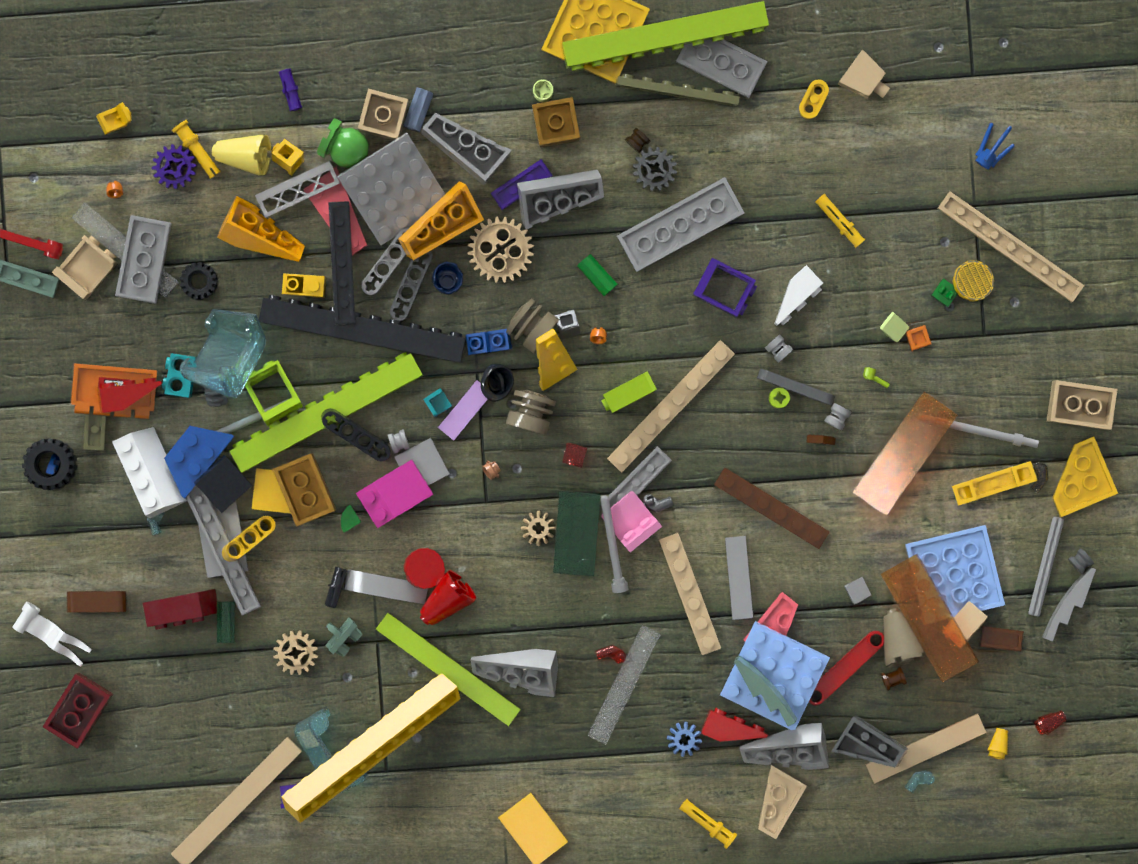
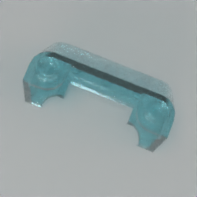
M212 309L209 317L205 320V327L209 333L205 344L195 361L187 358L181 363L180 372L187 380L226 397L237 398L264 350L266 343L265 334L256 314Z
M327 706L303 719L294 728L297 740L315 769L333 757L320 736L329 727L328 717L331 713ZM367 772L340 793L364 782L369 776Z

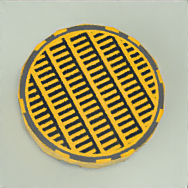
M972 260L963 263L956 269L953 285L960 297L975 302L984 299L990 294L993 289L994 278L987 265L980 261Z

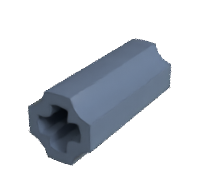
M416 88L403 125L405 128L420 132L433 97L432 92Z

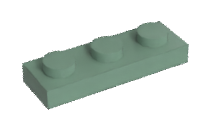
M0 260L1 282L52 298L55 297L60 282L59 278Z

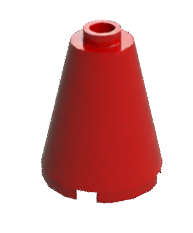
M448 570L443 575L421 608L420 618L425 624L435 625L474 603L476 599L474 591L467 582L464 584L460 581L462 577L456 572Z

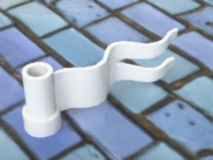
M26 602L13 628L22 634L24 631H27L38 637L51 649L67 656L81 667L83 663L70 649L60 644L59 641L75 645L89 653L92 649L79 639L63 632L50 620L39 615L40 609L37 606Z

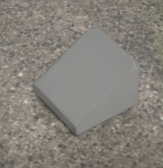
M863 577L844 586L854 605L871 596Z

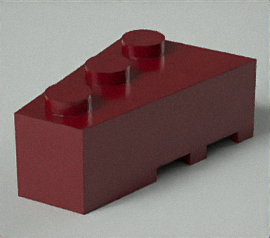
M215 589L143 603L147 627L155 626V630L167 628V623L173 622L174 626L186 624L185 620L192 619V623L204 621V616L220 613Z

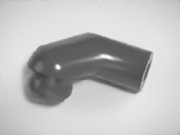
M648 494L643 498V504L646 508L654 512H660L674 506L670 496L659 500L653 497V495Z

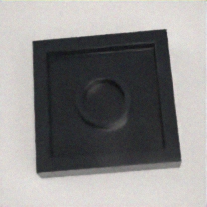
M225 455L194 482L221 513L252 486Z

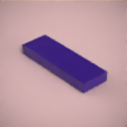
M540 159L490 194L500 209L504 210L519 200L517 183L550 178L553 175L542 159Z

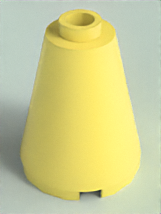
M263 134L220 140L216 142V145H213L212 156L215 157L216 161L258 176L265 175L271 158L267 157V151H271V142L269 137Z

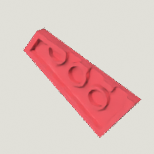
M337 166L334 167L336 175H340ZM330 171L320 177V183L328 185L334 182ZM313 182L303 191L305 193L312 192L316 183ZM341 182L309 197L329 227L328 202L349 201L352 256L367 246L348 194ZM318 184L316 190L323 186Z

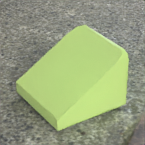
M892 312L880 326V329L886 336L895 342H899L909 329V326Z

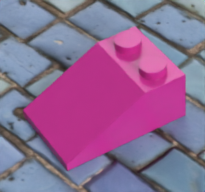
M410 460L356 494L376 527L379 528L432 496L433 492L414 461Z

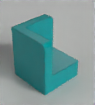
M441 388L423 399L434 417L452 407Z

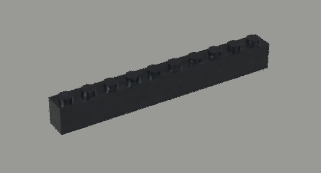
M269 295L268 298L263 297L258 320L260 323L461 363L466 339L462 338L461 333L450 331V335L442 334L441 329L430 327L429 331L422 330V325L410 323L409 327L401 325L402 321L390 319L389 323L381 321L382 317L370 315L369 319L361 317L362 313L355 312V325L335 326L333 307H329V310L321 309V305L314 303L304 306L301 305L299 300L289 299V302L280 301L281 297Z

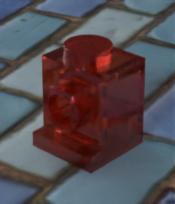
M567 443L562 463L582 468L587 448Z

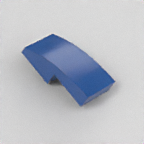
M507 329L467 334L468 355L512 349L511 337L506 333Z

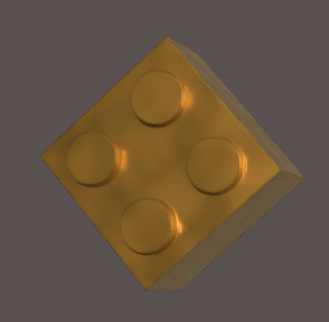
M573 97L532 105L540 148L580 141Z

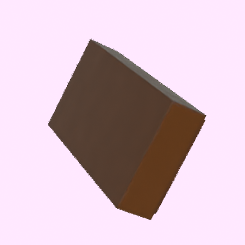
M982 626L980 647L1021 652L1024 631Z

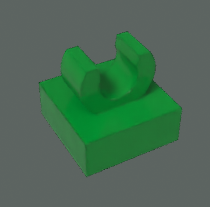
M942 279L931 296L946 307H949L958 293L955 291L954 285Z

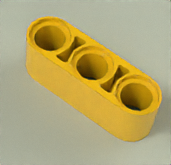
M263 516L252 523L223 547V558L228 562H234L241 558L274 531V519L270 516ZM261 522H265L268 525L267 531L261 529ZM245 534H249L252 537V544L245 541ZM229 547H234L237 550L236 556H232L229 553Z

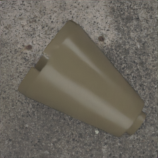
M899 609L887 611V615L884 616L885 666L889 668L909 664L914 658L916 662L926 657L925 652L904 612H899Z

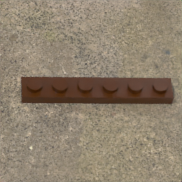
M725 467L714 484L719 489L817 549H820L830 533Z

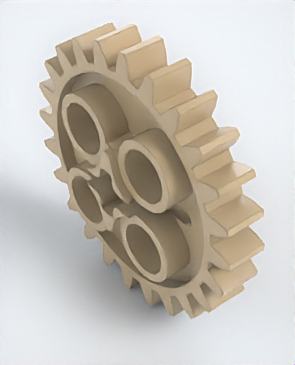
M497 216L495 223L488 219L487 226L480 223L481 231L474 229L477 236H470L474 243L468 244V247L473 248V251L468 252V255L474 256L470 263H477L474 270L481 269L480 277L487 274V281L494 277L495 283L498 282L499 278H502L503 282L506 283V277L514 281L513 275L516 274L521 277L520 270L527 271V268L524 266L525 263H532L527 259L534 256V253L529 252V249H532L534 245L528 244L532 237H525L528 230L521 231V223L514 226L515 219H512L510 223H507L506 217L500 222ZM501 230H505L509 234L508 239L505 241H500L497 238V234ZM513 238L516 239L513 244L504 249L505 254L498 253L490 261H486L487 257L497 252L498 245L503 247ZM487 242L492 245L491 252L483 253L481 245ZM512 247L520 248L521 254L518 257L510 256L509 251ZM496 259H502L505 263L504 267L500 270L493 267V262Z

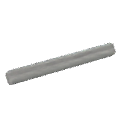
M1056 516L1052 518L1028 612L1036 617L1040 616L1064 523L1063 518Z

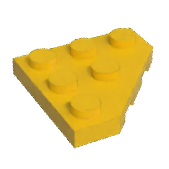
M1095 437L1074 444L1052 497L1060 517L1118 494Z

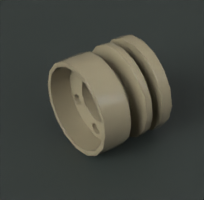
M531 298L513 316L506 333L511 335L517 329L518 333L514 339L518 340L522 335H525L526 339L523 346L534 354L536 352V339L554 329L559 319L550 312H547L541 318L539 313L542 306L539 305L532 311L531 308L536 301Z
M515 390L514 395L521 397L522 401L512 400V404L520 408L519 411H509L506 424L547 435L550 422L543 419L542 416L543 414H553V411L545 409V406L555 407L556 401L551 400L546 395L533 391Z

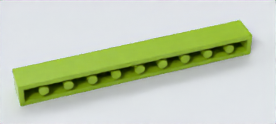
M764 1L566 41L562 42V49L566 68H572V71L584 69V65L592 64V67L601 66L607 60H612V63L624 61V57L631 55L632 59L643 57L646 52L652 51L653 55L663 53L664 49L672 47V50H679L685 48V44L692 43V46L705 44L704 41L712 39V42L725 40L724 36L732 35V38L745 36L744 32L748 31L757 34L764 32V28H767L769 23Z
M404 352L395 357L397 361L390 365L388 362H385L378 366L377 372L371 374L369 371L359 377L360 381L354 384L352 381L341 386L342 390L335 394L332 391L323 396V401L319 403L313 401L305 406L306 410L301 413L295 411L287 415L288 420L282 423L278 420L270 424V429L264 433L261 430L250 435L251 440L247 442L241 440L233 444L234 449L230 450V453L240 472L244 473L324 430L326 427L322 423L321 415L326 409H335L348 417L424 376L411 353L407 355ZM334 415L326 417L328 423L330 421L337 423Z

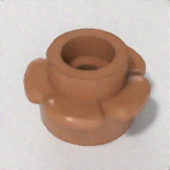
M487 461L482 466L486 476L490 480L495 477L499 478L498 473L501 470L497 463Z

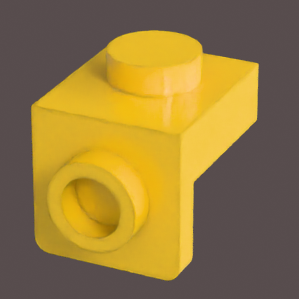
M123 102L115 108L99 113L96 116L105 135L126 127L132 121L131 112L128 107H125Z

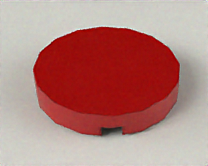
M420 548L411 552L404 563L406 579L412 586L419 589H428L436 586L445 572L441 556L429 548Z

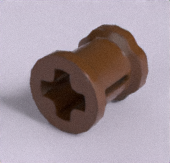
M901 667L887 674L881 673L887 691L899 684H907Z

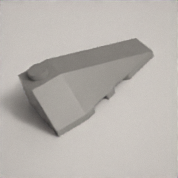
M531 649L471 657L474 675L495 682L502 680L510 683V687L513 688L517 686L528 689V693L533 695L555 696L558 671L556 651Z
M822 723L799 725L795 730L788 729L740 746V752L745 763L762 765L781 763L782 767L789 768L790 765L801 766V769L805 770L829 768L826 736Z

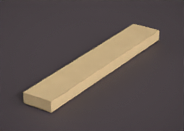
M975 714L906 745L905 747L908 748V751L899 766L895 768L874 762H869L865 765L875 784L987 732L979 715Z

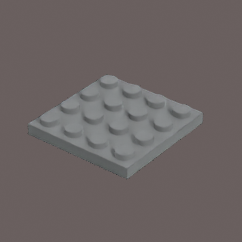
M408 133L403 134L337 176L380 245L397 236L403 228H410L445 195Z

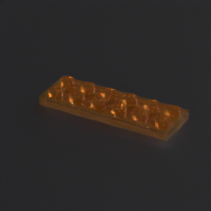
M923 391L852 492L887 516L958 415Z
M918 554L881 574L942 682L979 662Z

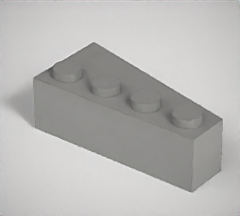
M437 113L429 119L421 131L423 136L482 185L488 182L512 151L478 135L472 130L459 126V124Z
M598 170L517 183L521 219L525 229H529L532 225L539 222L550 220L549 218L560 213L561 215L565 214L572 208L584 206L604 197L602 177Z

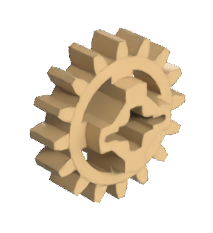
M293 630L290 631L289 637L284 633L282 635L284 640L278 639L276 641L280 646L273 649L278 651V654L273 657L280 660L276 665H283V672L290 669V675H293L295 670L301 675L303 668L308 672V665H315L312 659L318 658V655L314 654L318 647L312 646L315 639L309 641V634L307 633L305 636H302L301 630L298 631L297 635L294 634ZM297 639L304 641L307 646L303 647L300 645ZM289 641V648L286 651H282L285 643ZM294 647L297 650H305L298 655V658L295 655H287L294 650ZM309 654V658L306 661V663L302 664V658L304 657V655ZM288 658L293 661L294 666L289 665L284 659Z

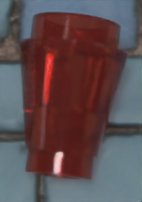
M1060 710L1039 716L1034 721L1038 733L1043 736L1045 734L1049 735L1066 722L1067 719L1063 711Z

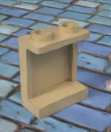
M84 235L82 237L83 240L60 267L57 266L52 271L55 276L84 300L89 298L118 264L114 260L116 256L108 249L103 251L99 247L100 242L92 235L89 238Z

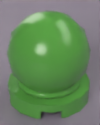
M334 118L328 127L330 133L327 139L322 138L317 154L323 158L330 154L332 161L337 165L351 168L367 158L369 143L365 135L354 128L343 129L341 127L343 122Z

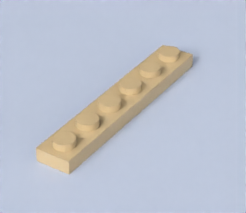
M675 533L659 539L701 655L721 649L679 534Z

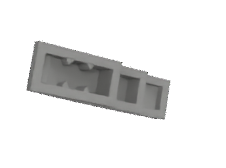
M1089 567L1072 584L1053 612L1042 638L1053 641L1059 622L1068 625L1074 606L1083 607L1096 569Z

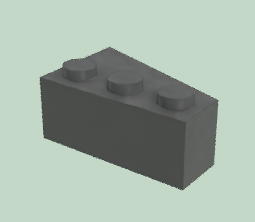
M853 716L831 752L895 768L899 766L908 748L860 717Z

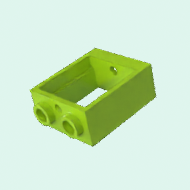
M278 360L265 363L262 369L251 371L242 379L267 426L303 407ZM279 372L292 398L265 412L251 386Z

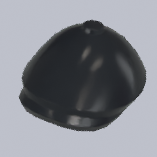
M491 364L488 366L481 379L482 394L493 402L506 398L514 385V376L511 370L501 364Z

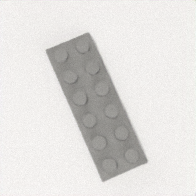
M724 177L617 235V238L635 271L638 272L743 215L744 211Z

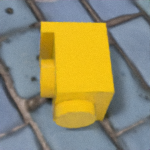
M286 139L280 144L277 143L271 151L272 161L288 171V174L291 176L304 162V152Z

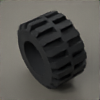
M41 439L38 442H34L31 447L27 448V453L23 456L24 464H22V468L25 470L23 473L28 478L29 483L43 490H56L68 485L71 482V478L75 476V470H77L75 462L77 458L73 454V449L69 448L68 444L57 439ZM47 452L57 454L61 461L59 472L52 477L43 475L39 469L40 458Z

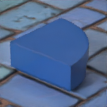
M54 453L51 456L46 470L47 474L56 475L58 473L60 458L57 454Z

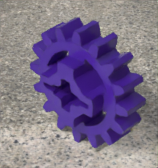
M171 144L170 150L164 146L163 153L157 151L159 158H153V161L157 163L156 166L152 167V170L157 171L153 176L161 178L158 182L161 185L166 182V188L168 189L173 185L174 189L177 190L179 184L182 187H186L185 181L191 183L190 176H196V173L192 171V168L197 167V164L192 163L195 157L188 156L190 154L188 149L183 152V146L181 145L176 149L175 145ZM173 154H180L184 158L177 159ZM165 158V166L161 168L162 161ZM173 162L177 165L179 164L176 172L172 169L170 170ZM187 165H188L187 172H186V174L183 176L182 173H183V171H184V168L187 167ZM172 175L176 180H169L165 176Z

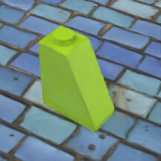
M647 371L603 394L604 399L601 402L606 411L611 410L614 413L655 392L657 389Z

